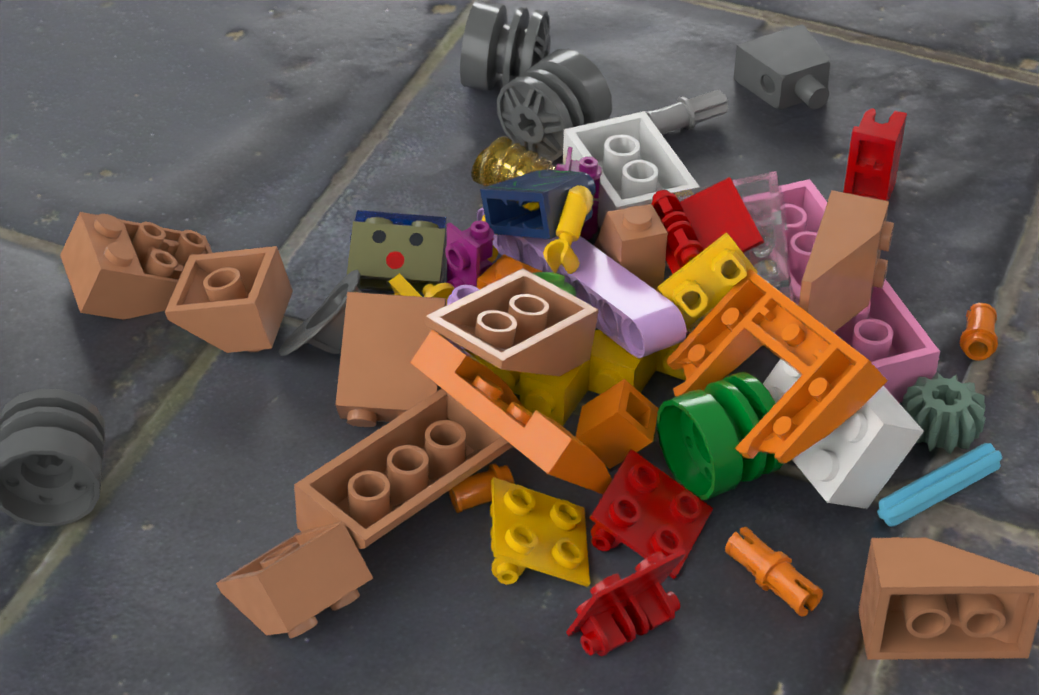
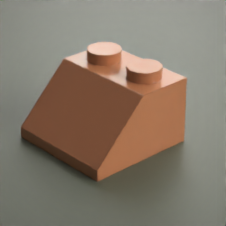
M277 246L189 255L165 310L167 319L226 353L242 351L259 352L264 349H272L293 292Z
M340 522L298 532L218 581L216 585L220 592L266 636L287 633L289 638H293L313 628L318 623L315 615L330 606L331 610L335 611L359 598L360 594L357 588L373 579L345 524Z

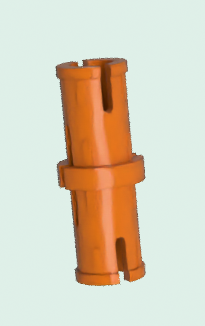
M747 527L740 528V534L745 537L744 539L737 532L729 538L725 547L726 553L749 570L757 578L755 583L764 591L769 589L773 591L801 617L808 614L804 604L809 610L813 611L820 603L823 590L799 573L790 564L792 559L784 552H775Z

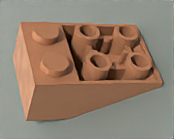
M80 212L60 256L80 313L126 320L165 311L189 255L212 253L206 236L192 230L178 231L162 228L151 222L136 223L117 219L109 214L94 215Z

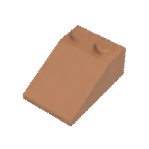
M831 190L803 275L799 306L833 333L869 305L874 287L883 288L888 260L880 259L881 250L889 251L895 224L886 221L889 201Z
M522 268L425 316L424 325L500 369L561 376L590 360L599 309Z
M871 538L858 609L867 660L1029 658L1039 620V575L929 538Z

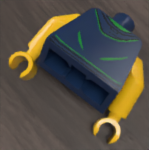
M537 170L480 189L484 216L481 221L487 222L495 235L552 239L558 236L559 239L551 241L544 248V258L553 273H557L559 266L562 264L566 272L572 274L577 270L580 262L571 245L572 242L578 241L584 222L592 217L593 196L596 186L592 177L584 172ZM494 245L492 257L487 259L491 263H493L498 256V250L495 248Z

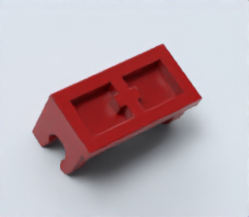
M869 109L864 113L859 127L854 126L852 130L843 193L889 201L896 183L907 113L894 111L889 117V122L881 124L875 122L876 110Z

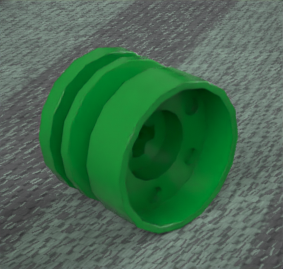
M746 372L732 374L723 380L709 383L704 391L701 389L693 390L664 401L658 409L656 426L659 444L665 461L676 481L699 497L700 500L710 499L734 489L740 481H753L762 474L777 471L784 464L780 463L773 453L758 452L753 459L742 456L735 449L776 404L768 389L755 376Z

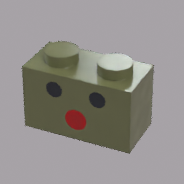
M380 217L367 218L366 222L353 221L347 275L357 269L361 273L357 284L360 289L394 292L388 281L400 273L419 294H423L422 290L427 284L431 283L435 286L445 282L447 264L445 254L447 246L446 229L439 228L437 224L428 221L412 222L411 226L395 225L391 220Z

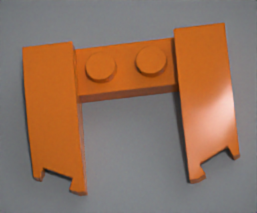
M752 269L747 271V276L722 298L666 359L667 364L673 370L684 368L686 381L673 388L676 397L693 390L701 389L704 391L709 383L720 381L762 345L799 373L801 377L735 447L745 458L753 459L758 452L773 453L780 463L785 464L832 433L855 414L888 381L870 360Z
M431 330L410 363L547 474L604 494L612 478L605 464L586 445L553 419L538 411H535L533 414L524 408L507 383L455 342Z

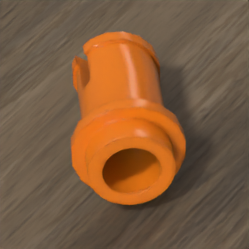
M976 303L970 306L971 311L967 310L966 330L962 332L960 337V347L970 359L980 361L989 358L998 347V337L994 332L997 312L989 304Z
M496 463L491 464L488 471L469 476L450 489L448 492L455 511L460 513L463 512L462 510L491 502V480L493 477L515 484L509 467L507 465L498 467Z

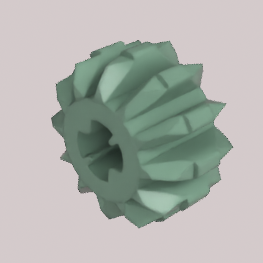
M938 372L935 373L932 379L918 377L916 383L912 387H908L907 393L903 396L902 407L924 430L916 443H927L930 452L936 447L943 448L949 454L952 453L956 446L962 449H969L974 439L979 438L986 417H984L986 408L984 403L985 396L975 392L974 383H960L957 374L951 379L943 378Z

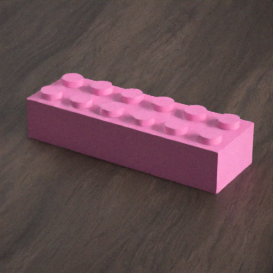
M810 179L740 195L765 242L743 254L758 271L757 274L798 306L803 275L827 205V201ZM886 279L883 288H873L869 305L834 332L870 360L888 380L883 386L899 403L903 402V396L907 393L908 387H912L918 377L932 379L936 373L940 355L939 349Z

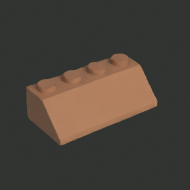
M441 388L294 484L297 528L300 531L343 522L357 549L366 548L506 452L513 445Z

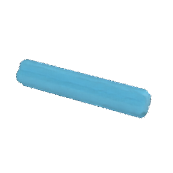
M984 443L882 498L879 501L878 516L880 519H884L888 526H897L1000 468V460L1002 459L1000 451L995 450L991 443Z

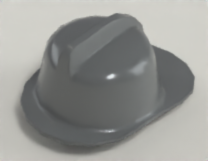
M357 269L346 275L335 286L323 304L287 338L279 350L281 356L288 355L306 342L331 354H341L347 292L363 293L357 286L361 274Z

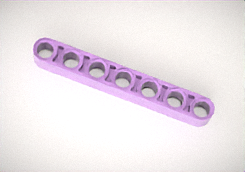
M483 208L478 210L477 221L481 220L484 216ZM494 234L493 245L501 255L505 254L542 272H553L544 258L543 251L547 244L559 239V237L541 239ZM579 236L578 241L572 242L571 247L579 259V267L574 273L568 274L561 264L557 273L564 275L565 282L575 288L577 298L599 309L596 328L638 359L685 340V321L680 310L672 301L581 236Z

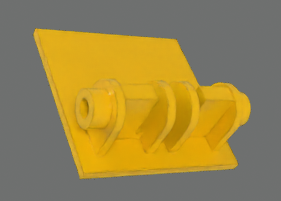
M493 477L491 480L492 503L490 505L493 526L490 530L491 550L495 559L492 562L491 569L497 580L502 584H513L527 567L588 587L590 585L585 508L569 501Z

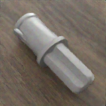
M716 90L691 99H687L684 96L680 97L677 103L654 111H647L646 114L661 134L683 127L691 130L695 127V123L725 114L728 111V100L725 94L720 90Z

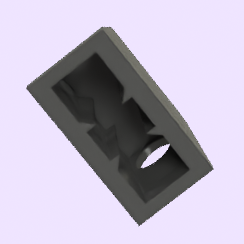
M801 24L737 44L733 79L776 109H785L803 102L811 109H819L829 99L830 93L827 88L831 63L824 50L807 28Z

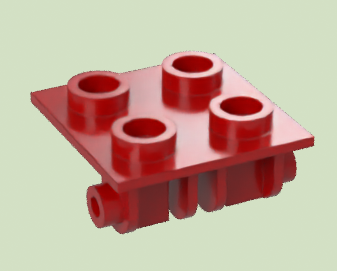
M731 177L680 202L677 196L668 190L657 191L652 197L653 201L651 204L668 233L665 259L672 274L726 232L743 253L765 243Z
M630 449L589 518L595 522L591 529V542L600 551H608L610 548L617 547L622 542L645 559L660 551L663 552L665 557H668L684 548L687 552L686 555L669 574L672 579H675L713 508L634 450Z
M683 548L668 557H665L662 551L654 553L636 565L634 568L636 573L624 579H621L618 574H613L597 583L590 590L593 595L592 598L577 607L576 612L578 616L566 631L567 635L571 636L582 631L584 635L581 636V644L585 652L590 656L596 653L604 656L624 645L625 642L633 641L636 638V633L642 636L648 633L649 630L651 631L673 620L675 612L680 610V602L672 591L666 593L661 584L686 555V550Z

